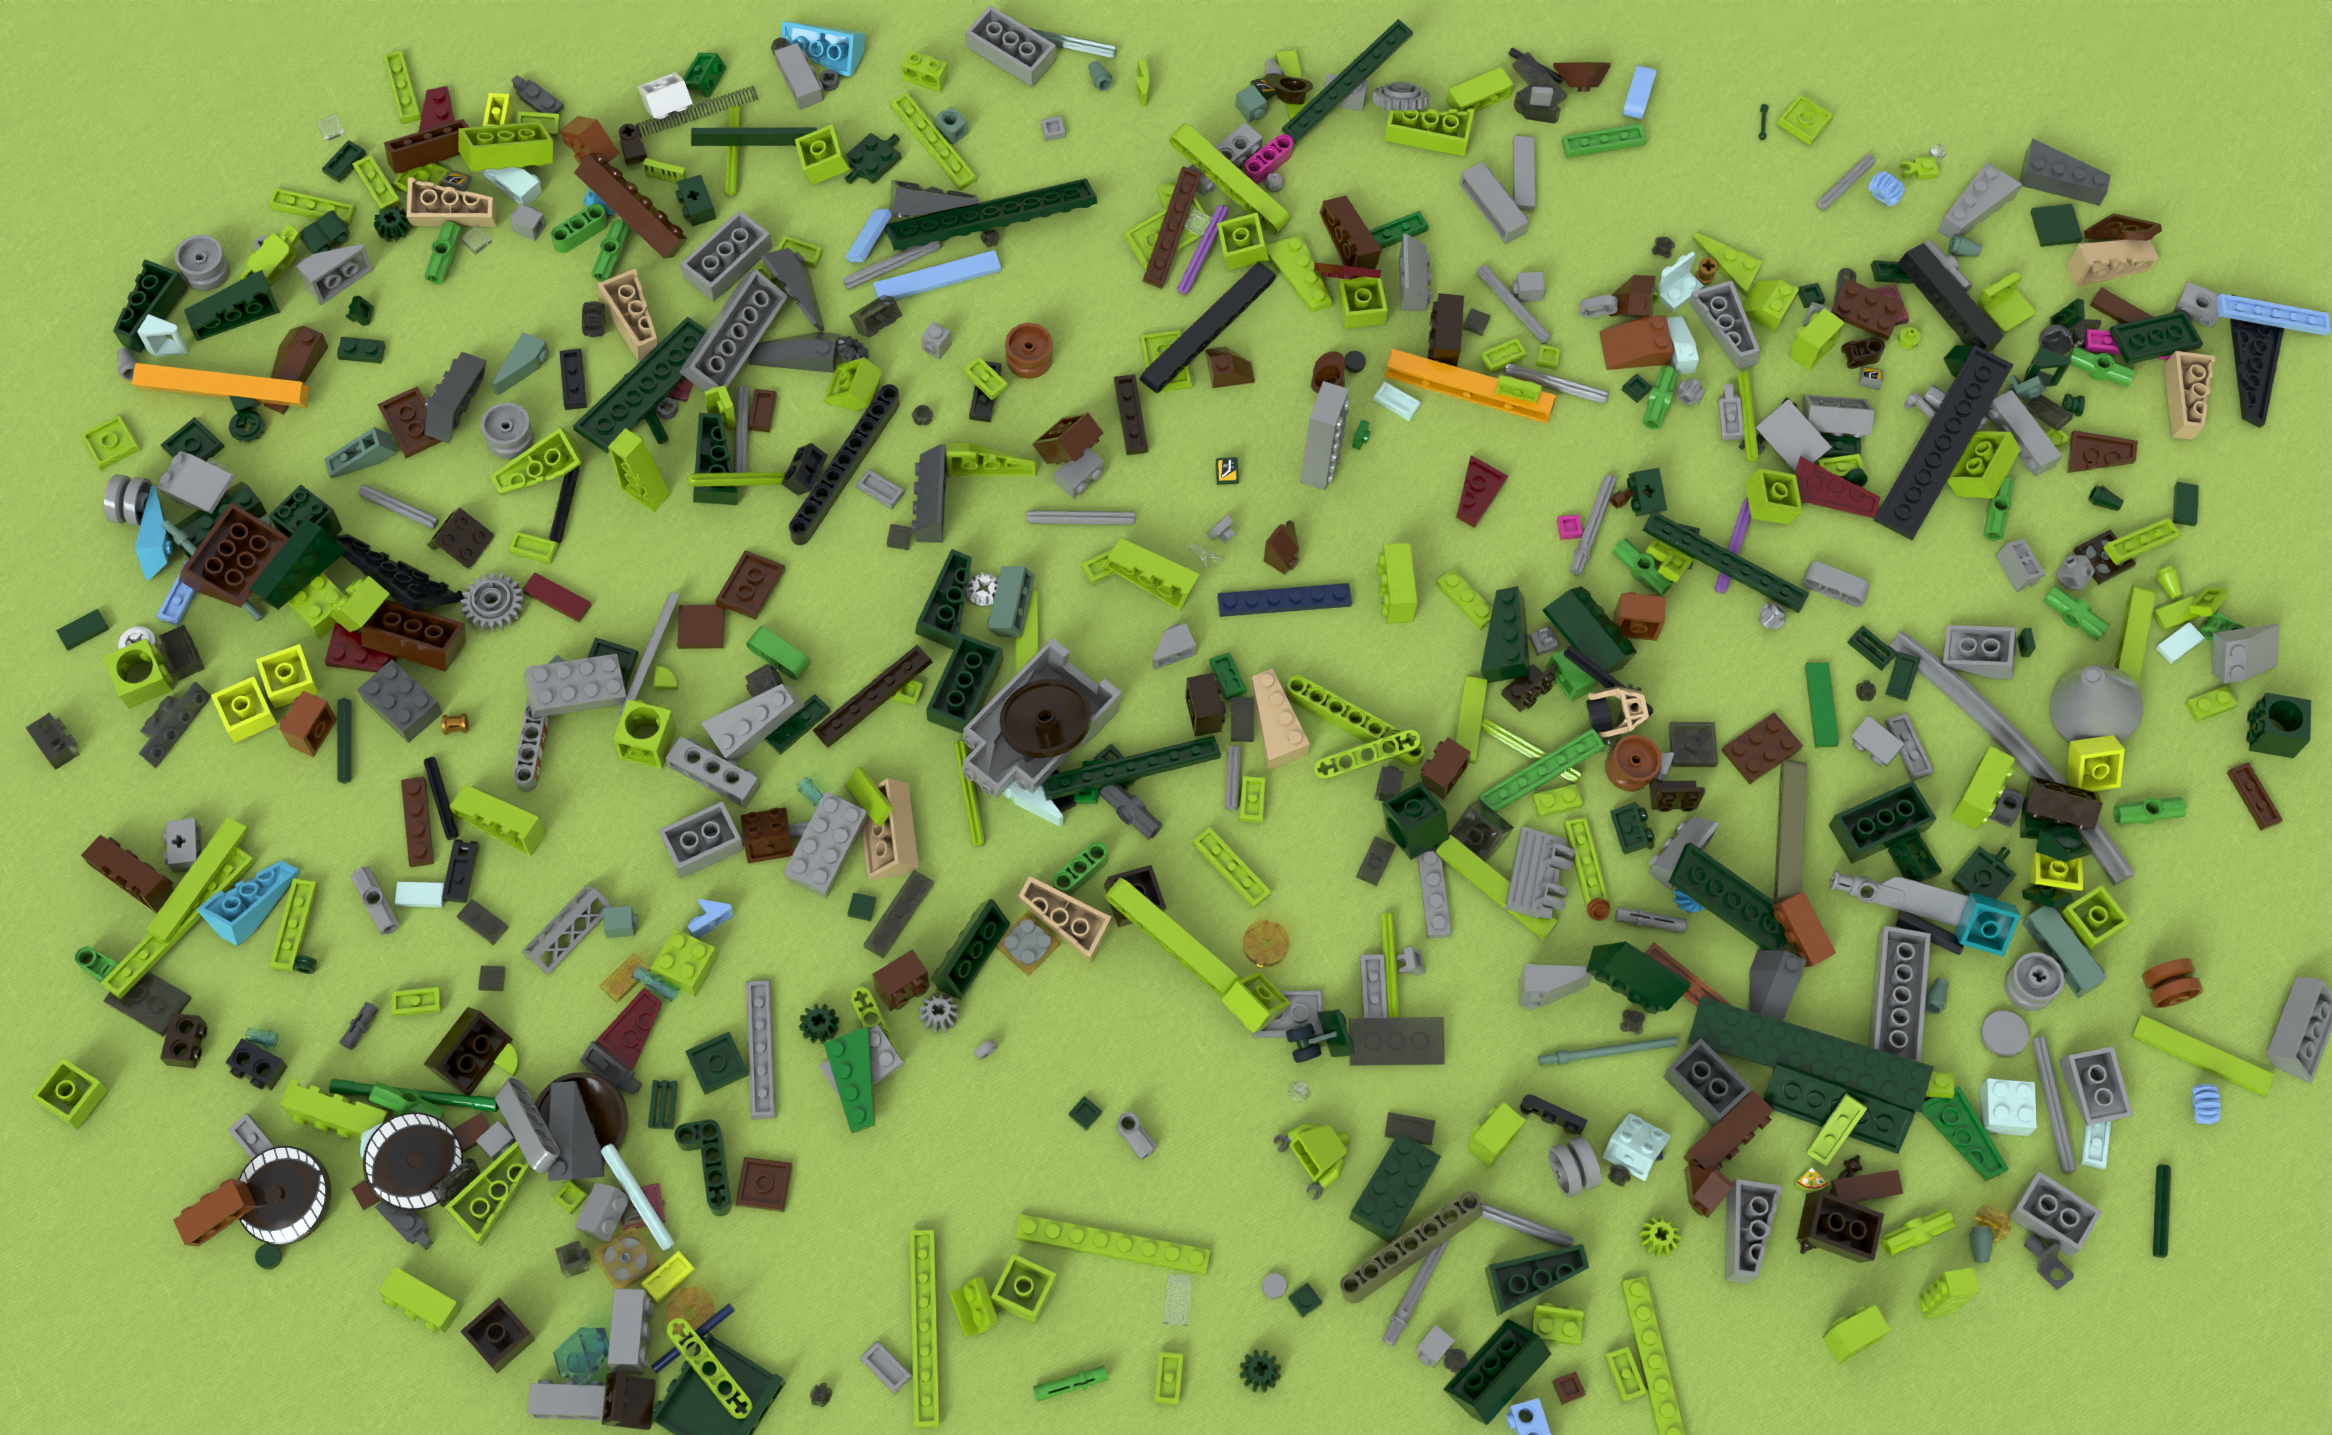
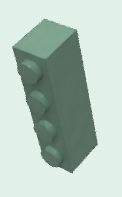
M2043 906L2028 915L2022 922L2044 954L2052 957L2060 965L2064 973L2065 982L2078 999L2100 986L2107 979L2104 969L2094 961L2089 949L2081 944L2076 937L2074 929L2066 924L2061 912L2057 908Z

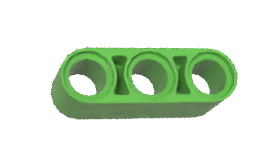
M592 204L554 227L551 231V238L555 250L559 253L569 252L604 230L608 225L604 207L600 204Z
M760 626L746 642V646L754 654L794 680H797L811 664L810 659L805 654L765 627Z
M1097 841L1088 845L1055 874L1053 888L1069 896L1076 892L1107 864L1108 851L1105 844ZM1098 852L1103 856L1101 858H1094L1092 854ZM1078 867H1083L1086 869V871L1083 873H1077L1075 869ZM1060 882H1067L1069 886L1061 888L1058 884Z

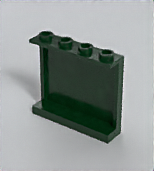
M709 1332L701 1340L751 1400L752 1410L744 1419H736L731 1416L686 1360L681 1367L683 1372L677 1380L673 1379L667 1388L668 1394L665 1399L658 1401L652 1411L654 1414L652 1419L674 1435H753L786 1383L779 1375H773L714 1338ZM698 1343L695 1346V1350L697 1351L693 1356H697L700 1353V1346ZM707 1361L703 1364L702 1371L705 1375L712 1376L716 1371V1366L713 1362ZM721 1381L718 1385L719 1393L722 1395L730 1394L732 1390L731 1384L728 1381ZM736 1391L733 1397L727 1399L726 1402L729 1404L733 1400L737 1406L735 1412L745 1414L744 1408L746 1403H739L735 1397L739 1396V1393Z

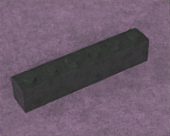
M1922 243L1904 254L1897 265L1967 346L1976 345L1988 352L1994 349L2004 336L1927 246Z

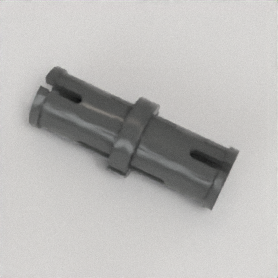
M365 1002L356 1018L350 1021V1027L339 1043L352 1050L361 1035L367 1032V1026L379 1009L371 1003Z

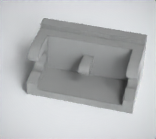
M2024 539L2007 543L1996 555L2016 592L2022 591L2028 584L2030 587L2034 586L2045 576Z

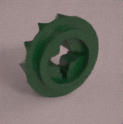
M245 410L232 417L229 423V431L232 437L236 438L239 442L247 441L249 443L250 440L258 439V436L264 433L265 422L259 413ZM247 421L251 425V427H249L248 432H246L244 429L246 427Z

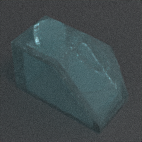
M580 1327L553 1352L559 1375L571 1378L577 1384H584L598 1371L609 1353V1340L605 1328Z

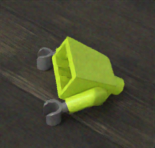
M1303 1123L1287 1132V1136L1277 1135L1274 1138V1144L1284 1141V1145L1278 1147L1277 1150L1285 1152L1288 1149V1143L1291 1142L1289 1146L1314 1182L1318 1180L1319 1182L1317 1185H1310L1306 1191L1308 1193L1311 1189H1316L1318 1195L1312 1200H1317L1321 1195V1190L1323 1188L1327 1189L1340 1176L1345 1164L1343 1158L1347 1154L1345 1146L1350 1143V1139L1345 1132L1336 1134L1329 1125L1321 1127L1316 1124Z

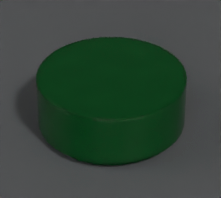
M1855 468L1850 470L1844 479L1863 487L1867 483L1868 477L1863 469Z
M269 1243L260 1246L255 1254L257 1264L266 1270L277 1267L282 1259L280 1249L276 1245Z

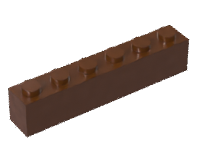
M588 153L575 170L574 174L664 259L674 257L688 239L679 226L672 224L663 211L657 210L653 206L652 200L641 195L637 191V186L623 178V173L619 169L612 167L608 163V159L601 153Z

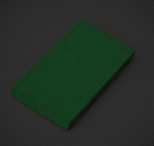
M2185 310L2115 325L2109 329L2127 365L2172 355L2175 351L2186 352L2199 349L2203 345Z

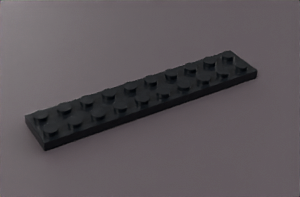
M1976 345L1973 347L1873 521L1913 541L2014 364Z

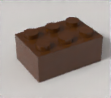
M1089 412L1062 417L1032 445L1047 464L1067 463L1072 460L1075 462L1084 455L1083 451L1086 448L1095 446L1100 441L1098 438L1104 433Z

